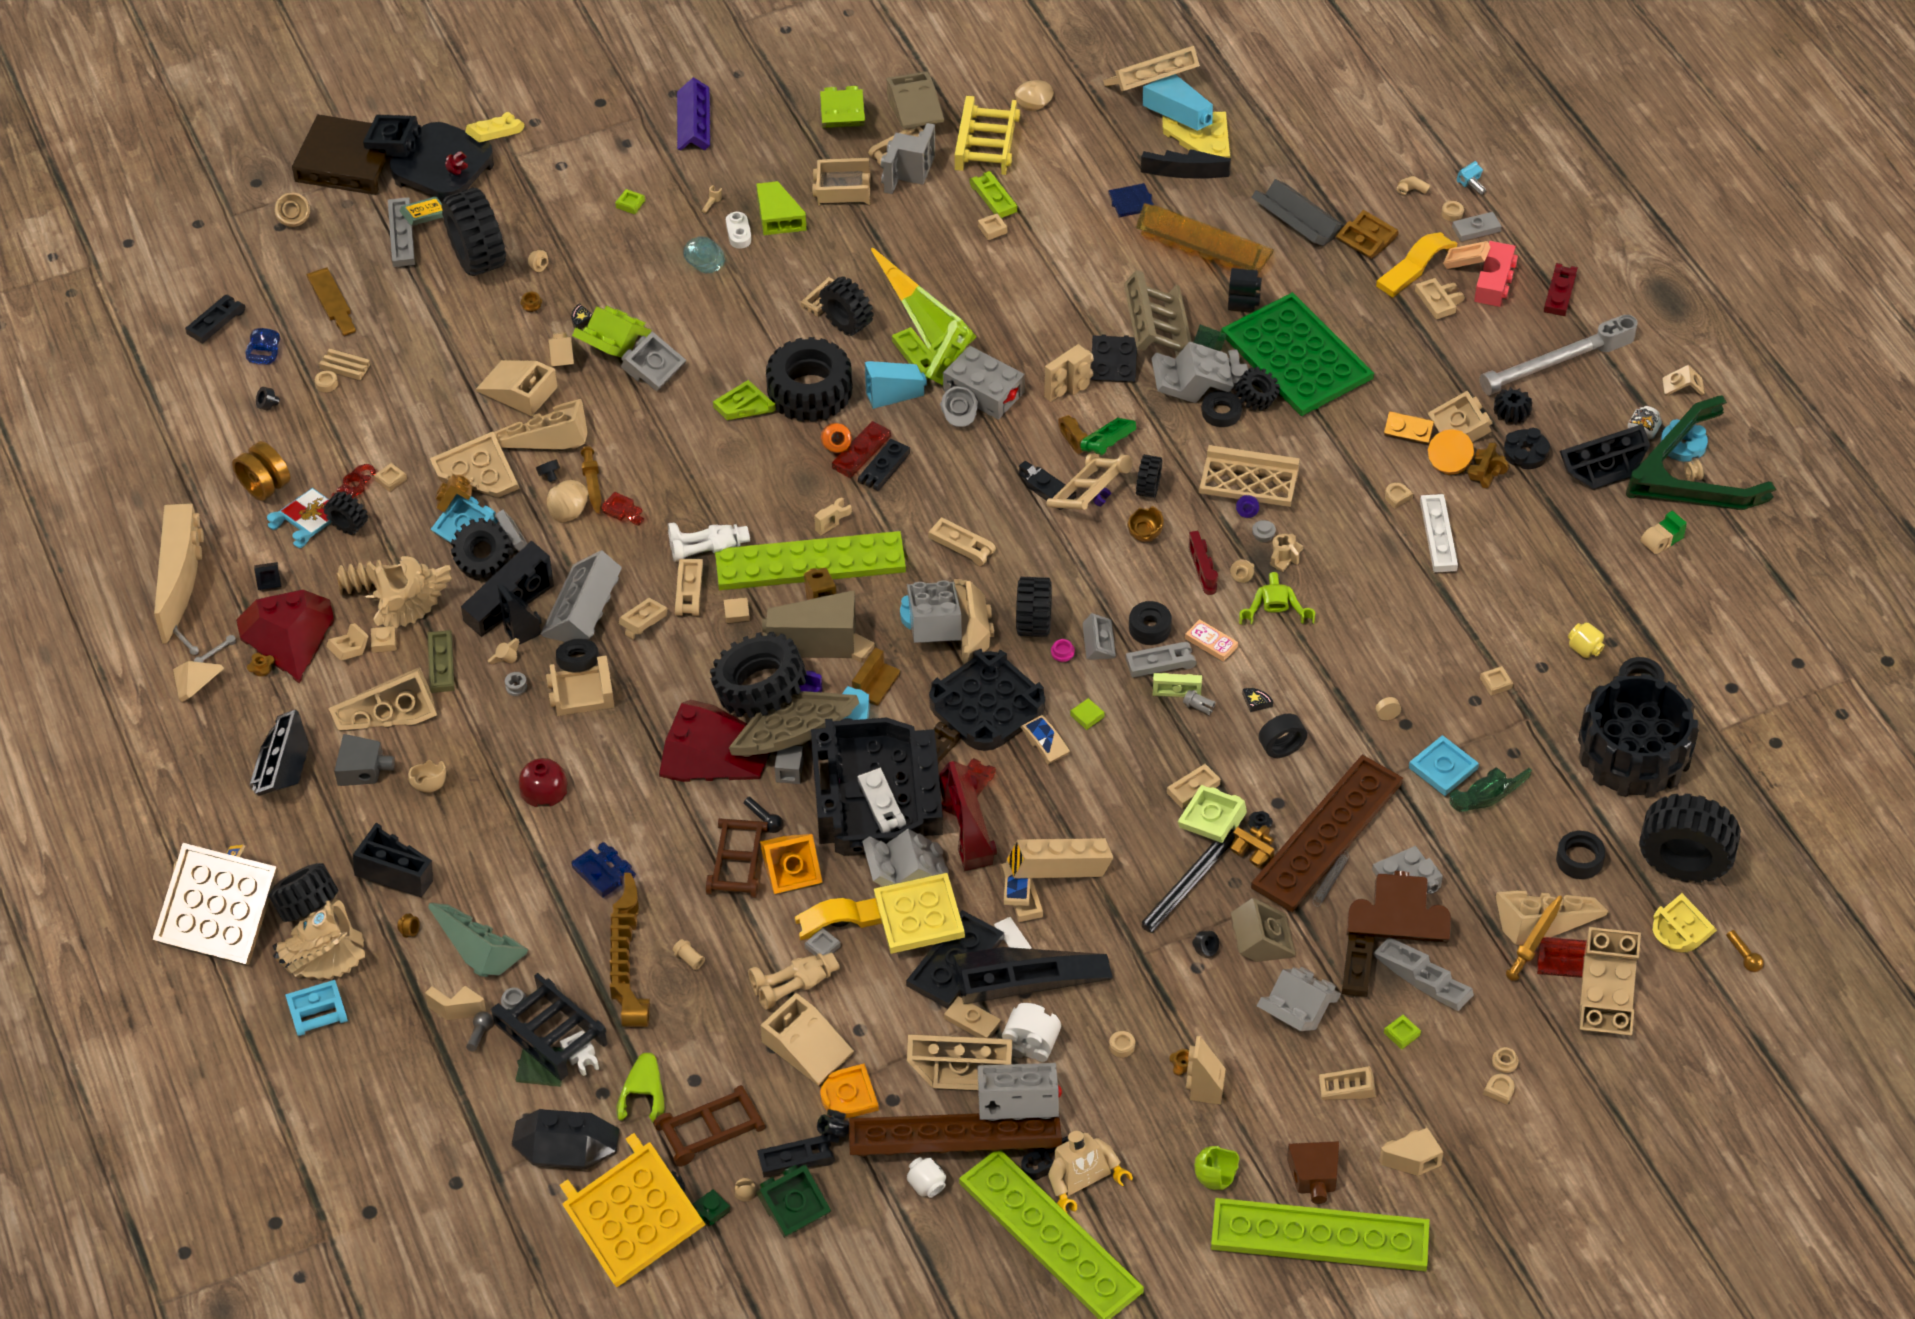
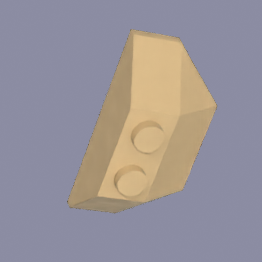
M954 579L961 611L962 640L960 642L964 665L973 659L974 651L982 649V652H985L990 647V637H994L993 623L988 622V619L992 618L991 605H986L985 595L971 581Z
M908 1035L907 1062L932 1088L978 1090V1066L1011 1064L1012 1039Z

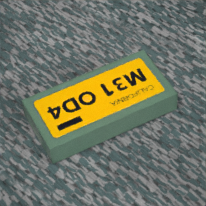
M437 197L406 204L400 208V213L411 226L443 218L442 203Z

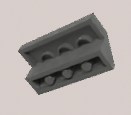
M1277 179L1273 181L1266 193L1255 190L1252 198L1312 242L1322 246L1333 240L1345 226L1288 184Z

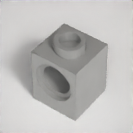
M795 745L777 751L775 763L776 782L800 784L804 763L803 746Z

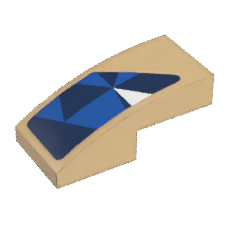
M1043 715L1021 726L1031 745L1038 748L1047 765L1069 754L1070 750Z
M1006 861L1004 905L1029 906L1031 878H1014L1008 861Z

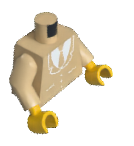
M1081 1131L1071 1132L1068 1135V1142L1056 1148L1055 1160L1048 1173L1055 1196H1059L1057 1204L1066 1213L1065 1207L1067 1203L1071 1211L1075 1212L1077 1210L1076 1202L1068 1199L1067 1195L1070 1196L1110 1175L1111 1169L1114 1170V1181L1121 1186H1124L1120 1181L1121 1175L1125 1173L1127 1178L1132 1181V1174L1120 1167L1119 1164L1121 1162L1110 1145L1099 1138L1093 1139L1088 1133H1082Z

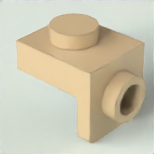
M353 623L350 624L347 635L328 639L326 647L340 660L360 656L364 653L368 635L357 624Z

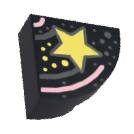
M580 303L573 309L571 314L574 329H581L588 325L593 315Z
M1244 688L1242 690V695L1250 712L1273 707L1272 698L1264 691L1255 688Z

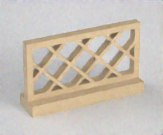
M1190 46L1116 70V76L1104 79L1103 82L1104 86L1119 84L1121 91H1125L1200 65L1194 46Z
M1209 445L1199 493L1239 499L1244 495H1251L1261 503L1291 507L1295 484L1298 478L1300 458ZM1211 469H1217L1220 471L1214 473ZM1234 472L1244 473V474H1242V475H1240V476H1237ZM1228 475L1231 480L1223 482L1220 477ZM1257 476H1264L1266 478L1260 480ZM1251 478L1255 483L1247 486L1243 481ZM1279 479H1284V480H1289V481L1283 483V482H1282L1281 480H1279ZM1215 481L1218 486L1210 487L1206 486V484ZM1273 481L1277 486L1269 489L1265 484ZM1237 484L1241 489L1237 491L1231 490L1229 487ZM1260 487L1264 493L1257 494L1252 490ZM1283 491L1288 497H1277L1275 494Z

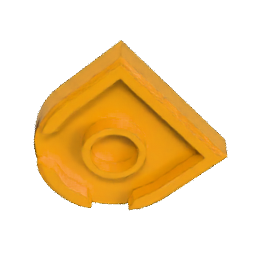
M865 1063L831 1073L821 1086V1102L827 1111L831 1109L845 1113V1118L879 1111V1105Z

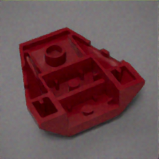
M688 700L681 703L666 737L659 777L681 782H690V779L705 778L706 781H714V778L729 777V780L760 779L770 753L757 754L750 757L731 755L729 747L746 727L747 723L713 704Z

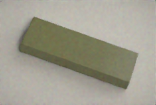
M452 631L428 632L431 693L455 691Z

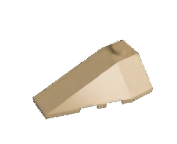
M578 399L553 407L554 412L544 416L538 413L533 415L534 418L525 424L517 422L495 431L494 434L500 447L575 449L585 444L588 433L582 400Z

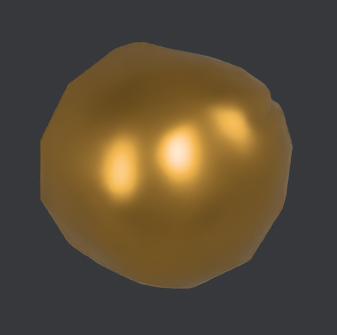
M1154 506L1148 509L1139 507L1129 517L1127 527L1132 537L1141 542H1149L1160 536L1164 519L1162 512Z

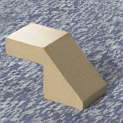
M432 986L425 992L428 1008L446 1020L470 1018L479 1012H486L484 998L466 986L452 999Z

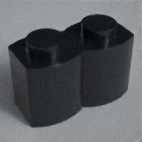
M1231 268L1228 310L1254 312L1255 306L1260 305L1261 293L1256 292L1261 291L1262 278L1258 277V270Z

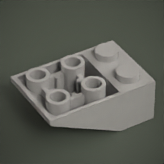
M942 580L937 583L915 582L914 584H907L914 643L962 640L961 611L954 582Z

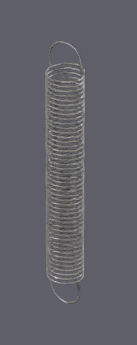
M1345 857L1347 859L1345 861H1341V859L1340 861L1336 860L1313 899H1316V897H1321V901L1325 899L1328 894L1325 889L1327 891L1331 889L1333 885L1330 883L1332 882L1331 879L1334 882L1336 881L1348 861L1347 857Z

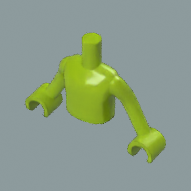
M1276 572L1269 574V585H1264L1257 590L1251 607L1243 609L1239 613L1240 625H1242L1243 619H1248L1250 624H1253V615L1260 606L1262 598L1264 610L1267 612H1284L1288 610L1289 599L1292 607L1301 616L1300 622L1304 624L1305 618H1310L1312 623L1315 621V611L1311 608L1303 609L1292 588L1279 584L1278 573Z

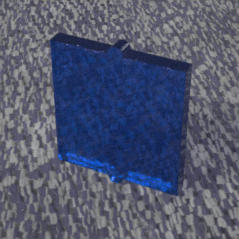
M1145 183L1108 190L1112 201L1111 206L1115 208L1119 218L1155 210L1152 194H1149Z

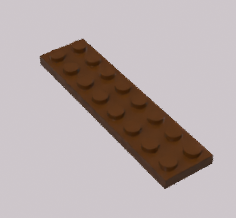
M1362 754L1251 882V889L1293 913L1334 865L1336 860L1340 858L1339 856L1346 851L1403 784V777Z
M979 1113L849 1118L850 1155L921 1154L922 1152L947 1153L949 1151L973 1152L975 1150L1000 1151L1002 1149L1026 1150L1028 1148L1052 1149L1062 1145L1060 1117H1051L1049 1119L1037 1117L1025 1118L1023 1120L1008 1118L989 1121L980 1119Z

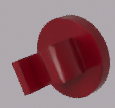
M463 152L448 155L445 162L447 170L455 175L461 174V170L468 167V164L462 161L467 156Z

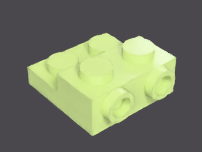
M1201 785L1179 818V828L1223 843L1230 830H1235L1247 813L1245 800L1236 795L1231 796L1223 793L1214 787L1209 788Z

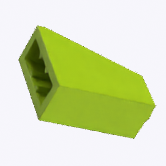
M778 181L756 184L763 236L807 231L805 211Z

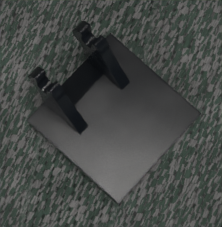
M1102 334V336L1093 335L1092 355L1094 360L1091 362L1093 377L1090 380L1135 382L1137 358L1135 337H1129V335H1124V337L1106 336V334Z

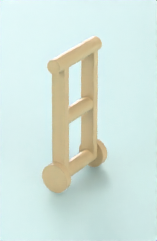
M1095 453L1088 454L1085 460V467L1053 498L1047 500V506L1050 508L1087 509L1088 503L1116 475L1130 472L1132 468L1131 457L1129 455H1121L1118 459L1100 458ZM1099 467L1109 468L1099 479H1087ZM1077 488H1089L1077 500L1067 499Z

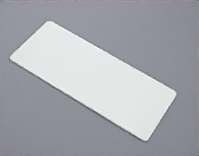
M1011 917L994 924L997 929L1004 932V940L1009 947L1032 949Z

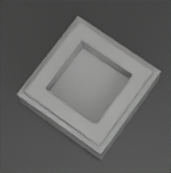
M823 928L805 942V948L816 957L819 953L822 955L834 953L841 947V942Z

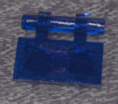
M602 842L598 846L600 853L596 854L592 849H589L573 860L571 864L572 868L604 898L622 885V879L619 876H624V873H631L634 878L636 873L631 869L632 866L627 860H622L618 856V852L614 847ZM606 862H611L614 866L610 868Z

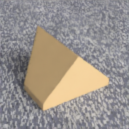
M187 661L174 668L173 672L178 697L181 702L192 697L221 672L224 667L220 664Z

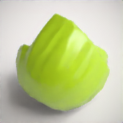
M1219 1146L1204 1148L1195 1158L1194 1170L1196 1178L1206 1188L1224 1190L1234 1180L1238 1169L1239 1155L1236 1151L1220 1148Z

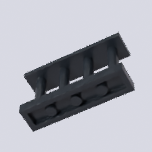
M537 973L534 975L537 986L536 991L512 1009L508 1008L506 1010L498 1003L491 1008L494 1023L499 1029L557 1079L562 1081L568 1076L567 1060L593 1039L605 1047L608 1044L605 1035L607 1031L599 1020L594 1021L562 994L549 978L545 979ZM543 997L552 1003L551 1006L529 1023H521L517 1019V1017ZM560 1011L569 1017L545 1037L539 1038L534 1034L536 1029ZM576 1025L585 1031L583 1035L561 1052H555L550 1047Z

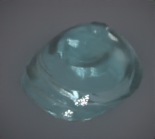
M698 236L689 240L683 250L685 260L703 273H712L721 268L726 262L721 247L706 236Z

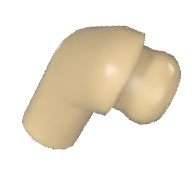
M1411 176L1399 181L1397 192L1405 195L1408 191L1416 189L1426 194L1430 185L1415 176Z

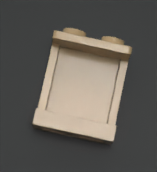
M607 655L597 657L598 666L582 672H556L554 664L550 665L551 674H546L548 688H553V692L549 693L551 707L556 706L557 716L614 708Z

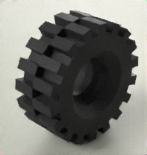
M842 276L821 290L819 302L823 305L821 308L823 312H826L827 315L825 316L827 319L832 321L831 324L834 327L837 326L840 332L844 331L845 335L850 334V336H853L873 321L874 313L871 311L873 307L868 303L870 301L868 296H864L863 293L865 292L863 289L860 290L856 282L852 283L850 278L846 279V277Z
M479 518V522H475L472 519L469 520L470 525L466 526L464 523L460 526L462 528L461 532L456 530L454 533L456 539L451 541L453 546L451 554L459 569L467 577L471 578L472 576L475 580L479 581L480 578H484L486 581L490 579L489 576H494L511 560L510 555H513L512 543L505 530L498 523L496 525L490 519L486 522L484 518ZM480 542H487L491 546V552L485 558H477L473 552L475 545Z

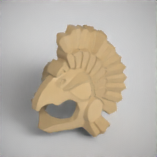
M402 556V561L398 565H380L376 568L372 563L368 562L366 567L367 574L376 584L377 590L373 592V595H367L366 598L380 599L379 610L373 618L376 625L383 624L386 627L395 626V628L401 625L406 627L408 623L415 624L417 619H421L425 613L431 612L432 605L438 604L437 597L442 595L440 591L445 589L446 583L452 579L450 565H445L438 569H428L426 564H419L415 558Z

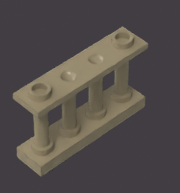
M1136 270L1124 283L1136 347L1145 351L1154 342L1175 350L1177 357L1188 342H1192L1180 286L1175 285L1169 293L1162 292L1146 286L1144 273ZM1148 296L1164 301L1165 307L1150 302ZM1152 312L1167 317L1169 323L1153 318ZM1155 328L1170 333L1172 339L1156 334Z

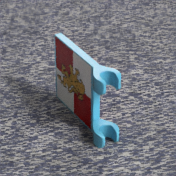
M311 488L280 511L268 514L267 520L270 521L268 527L276 530L284 520H287L299 529L292 535L296 540L293 544L298 548H302L313 535L331 524L332 521L326 518L327 515L324 514L325 509H323L329 499Z

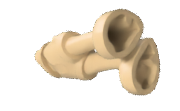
M832 952L826 955L819 953L817 957L814 955L794 959L791 961L790 966L774 974L764 975L758 967H752L748 969V975L755 995H759L762 1007L767 1010L773 1008L780 998L801 988L808 990L825 978H829L831 972L839 970L840 967ZM790 979H793V980H791L790 982H788V983H786V984H784V985H781V986L776 987V988H772V987H774V986H776V985H778V984H780V983H783V982H785V981H788V980H790Z

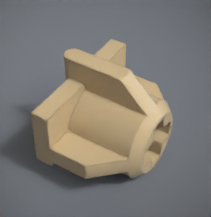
M1279 534L1273 539V554L1270 565L1281 572H1284L1291 562L1296 565L1299 564V553L1303 550V545L1296 542L1294 534Z

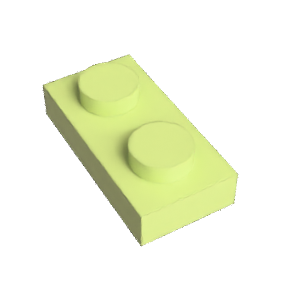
M1154 673L1153 696L1185 697L1188 690H1196L1197 694L1201 695L1202 675Z

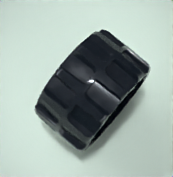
M1641 673V676H1625L1622 674L1613 677L1610 683L1605 686L1599 685L1592 691L1590 703L1584 708L1578 737L1579 744L1581 745L1579 753L1581 765L1589 769L1593 775V781L1599 786L1605 785L1617 791V794L1621 796L1645 795V798L1654 797L1657 792L1666 788L1673 789L1680 783L1682 772L1689 770L1697 741L1699 722L1693 719L1694 704L1690 698L1686 699L1677 690V685L1670 681L1666 683L1653 678L1651 674Z

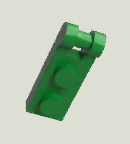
M1123 418L1114 419L1085 437L1080 444L1081 450L1083 452L1094 451L1095 454L1104 455L1108 447L1113 446L1120 439L1126 438L1128 434L1137 429L1136 421Z

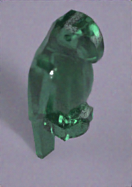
M1495 767L1487 773V777L1477 780L1467 792H1460L1459 789L1452 791L1449 797L1450 805L1459 812L1490 807L1531 776L1532 769L1528 768L1513 779H1507L1506 774Z

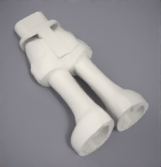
M668 523L669 542L674 562H679V559H684L706 551L715 553L729 547H740V543L750 542L747 526L737 527V524H734L733 527L732 525H709L708 529L699 532L682 533L676 523Z

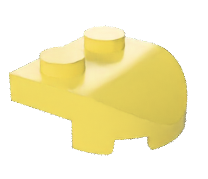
M1683 893L1664 909L1660 906L1653 916L1652 930L1655 937L1663 946L1676 952H1689L1696 949L1717 931Z

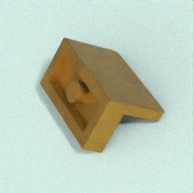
M875 648L853 678L852 688L860 689L869 694V703L878 706L900 675V670L885 664L884 651Z

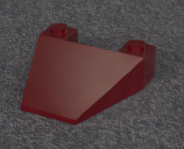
M955 761L949 762L939 773L940 791L944 805L953 804L960 827L958 852L963 869L968 871L993 865L994 855H997V848L994 840L990 841L975 792L977 790L976 778L974 775H970L967 766Z

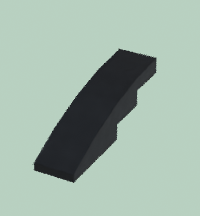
M1190 149L1188 155L1169 150L1166 151L1165 155L1143 151L1141 156L1142 173L1192 179L1230 176L1231 158Z

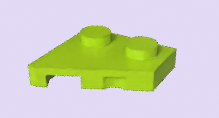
M749 380L713 401V408L726 420L770 413L776 410L775 403Z

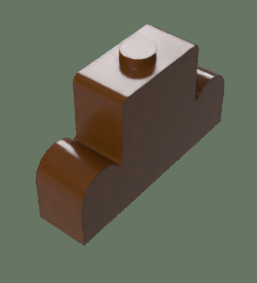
M1394 871V875L1378 874L1375 880L1374 905L1366 899L1353 901L1348 911L1346 935L1354 933L1356 936L1369 935L1380 938L1390 937L1392 939L1448 943L1450 940L1451 915L1449 910L1442 905H1433L1426 909L1428 883L1426 877L1409 876L1410 872Z

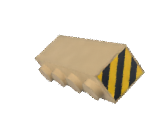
M1106 838L1017 840L1007 857L1014 878L1103 877L1113 860V855Z

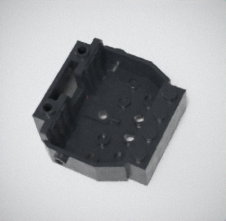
M887 717L859 720L845 718L841 721H833V718L825 719V728L811 729L819 844L834 843L836 853L849 856L866 854L862 841L869 836L887 844L907 829L923 836L943 835V813L934 729L915 731L914 726ZM818 760H828L830 789L821 790ZM881 768L907 827L902 829L898 827L892 829L890 833H881L865 795L861 793L862 789L858 782L859 775ZM903 776L905 779L898 780L897 777ZM900 798H905V799H907V801H906V802H900L899 799H900ZM833 803L834 806L827 808L825 804ZM889 816L885 819L888 821L890 819H893V816Z

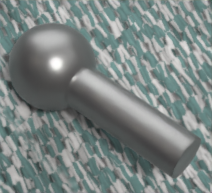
M479 1012L474 1016L473 1025L475 1028L466 1045L469 1051L473 1052L477 1049L484 1031L491 1029L493 1026V1017L488 1012Z

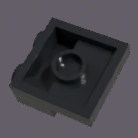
M376 115L363 144L365 149H384L387 156L407 157L410 151L413 152L415 150V139L421 137L422 128L418 124L416 116Z

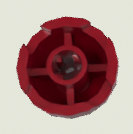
M538 758L527 763L522 769L518 785L521 798L527 804L538 807L537 804L554 806L562 801L567 794L568 782L565 771L559 763L548 758Z

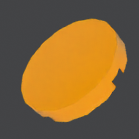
M1455 429L1443 430L1430 441L1428 447L1429 461L1437 471L1439 470L1447 475L1459 474L1466 470L1474 457L1473 443L1469 436L1462 431Z

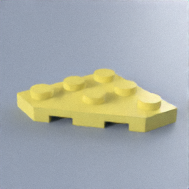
M1213 112L1212 124L1198 131L1162 115L1163 134L1169 138L1174 137L1184 148L1230 158L1226 112Z

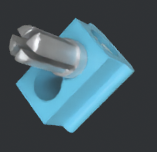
M1476 161L1459 171L1456 178L1458 183L1460 182L1464 187L1471 185L1480 194L1486 191V188L1477 181L1481 177L1483 169Z

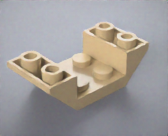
M1589 927L1580 996V1030L1632 1036L1634 1019L1633 997L1636 963L1639 959L1640 932Z

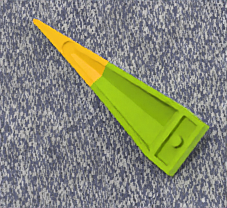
M871 248L924 343L935 357L948 333L947 329L951 321L956 320L962 324V327L968 326L961 318L921 288L876 249ZM972 333V337L967 345L977 338L974 333Z

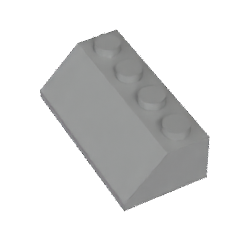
M602 550L573 564L542 629L541 635L563 642L572 639L589 640L595 632L594 627L597 621L603 615L604 605L611 598L610 592L619 580L618 575L622 567Z

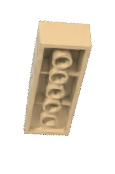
M193 504L164 505L154 611L162 644L168 643L173 634V629L176 625L178 626L194 587L198 560H202V548L199 544L203 542L204 535L203 529L199 528V513H195Z

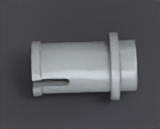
M1188 690L1183 703L1186 704L1187 708L1193 707L1210 715L1213 710L1205 707L1204 704L1214 708L1216 701L1197 694L1196 690Z

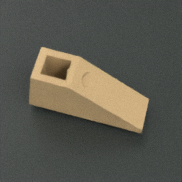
M1197 1036L1195 1046L1190 1045L1186 1089L1191 1090L1190 1100L1221 1105L1226 1069L1202 1037Z

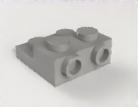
M651 332L647 337L642 336L638 340L633 351L629 349L621 358L623 360L621 368L635 380L639 381L642 379L654 390L658 391L685 364L686 359L654 332Z
M1416 846L1373 864L1372 871L1376 876L1378 874L1394 875V871L1410 872L1409 876L1426 877L1428 880L1427 894H1432L1441 888L1442 874L1430 858H1424Z

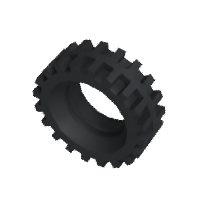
M761 632L756 633L754 638L749 639L748 636L743 637V642L739 644L736 642L731 643L732 648L728 651L723 650L720 652L722 658L715 659L713 662L715 668L710 669L712 676L710 679L723 708L726 707L727 712L730 714L735 711L738 717H742L744 713H747L749 718H753L756 713L760 712L762 716L768 715V710L774 708L778 711L781 709L780 705L786 702L789 704L792 702L791 696L793 694L799 695L801 692L799 685H805L806 680L804 676H807L805 665L791 638L787 639L782 633L776 637L774 632H769L767 636H763ZM778 669L773 675L761 682L742 685L749 676L758 671Z

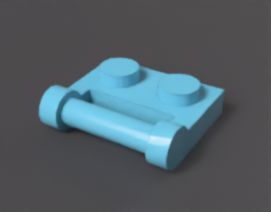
M335 980L285 994L297 1036L304 1035L305 1031L338 1021L340 1023L348 1021ZM336 1008V1012L301 1021L302 1017Z

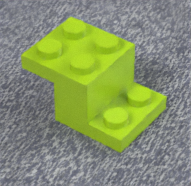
M858 86L845 87L846 90H837V87H826L824 91H820L822 128L864 126L863 89H858Z
M606 305L605 309L596 306L588 326L584 330L575 328L572 336L608 354L622 358L629 349H633L638 335L647 337L652 330L645 327L646 322L630 317L627 313Z

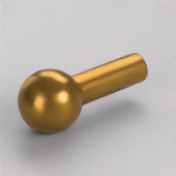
M1734 929L1726 934L1727 938L1744 958V967L1750 972L1760 971L1764 966L1762 956L1758 953H1752Z

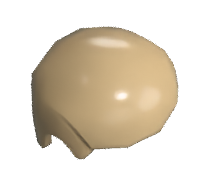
M431 760L424 764L415 765L410 768L408 773L409 783L416 790L425 793L439 790L446 779V766L443 761L435 765Z

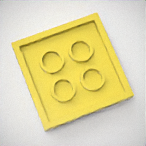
M948 873L874 889L875 899L891 954L965 938V931Z

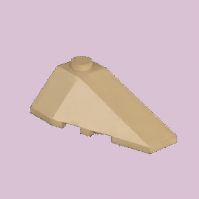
M420 667L328 708L338 730L379 726L388 727L404 724L413 725L438 715L430 688Z
M1527 891L1497 892L1496 901L1503 932L1515 945H1524L1545 909L1556 898L1551 897L1549 893H1541L1540 897L1527 896ZM1565 895L1556 918L1541 941L1607 915L1608 910L1596 898Z

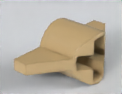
M515 638L508 644L505 642L499 644L496 648V654L488 659V663L495 664L502 661L514 663L517 660L516 651L519 639Z

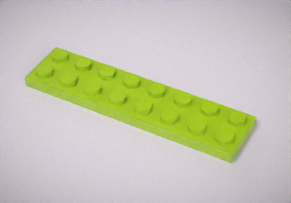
M901 531L729 547L715 552L719 591L804 582V573L812 568H827L832 579L906 572Z
M1002 1150L992 1152L959 1178V1184L1098 1319L1113 1318L1144 1292V1287Z
M1215 1198L1211 1250L1427 1271L1430 1219Z

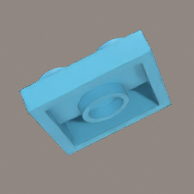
M456 494L445 513H442L431 530L451 544L452 539H456L454 535L456 530L461 532L462 528L460 526L464 523L466 526L470 525L469 520L474 519L475 522H479V518H484L486 522L490 519L495 524L498 523V520L495 517L496 512L486 505L482 508L474 497L471 496L467 500Z

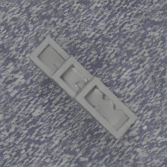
M1390 937L1373 953L1374 957L1408 983L1457 1011L1474 996L1471 987L1452 979L1451 972L1431 963L1429 955Z

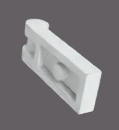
M881 768L859 775L858 782L881 833H890V830L897 827L899 829L907 827L905 818L896 803ZM889 816H893V819H890L888 821L885 819Z

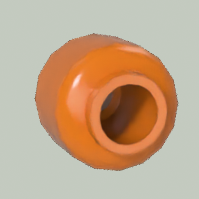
M829 424L821 433V443L830 452H843L851 444V432L843 424Z

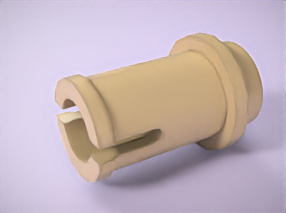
M681 939L673 947L675 957L682 958L693 970H697L703 965L705 957L693 949L689 941Z

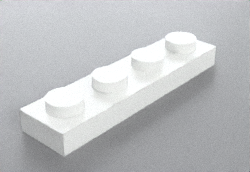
M1444 494L1421 495L1420 504L1433 571H1457L1458 563Z

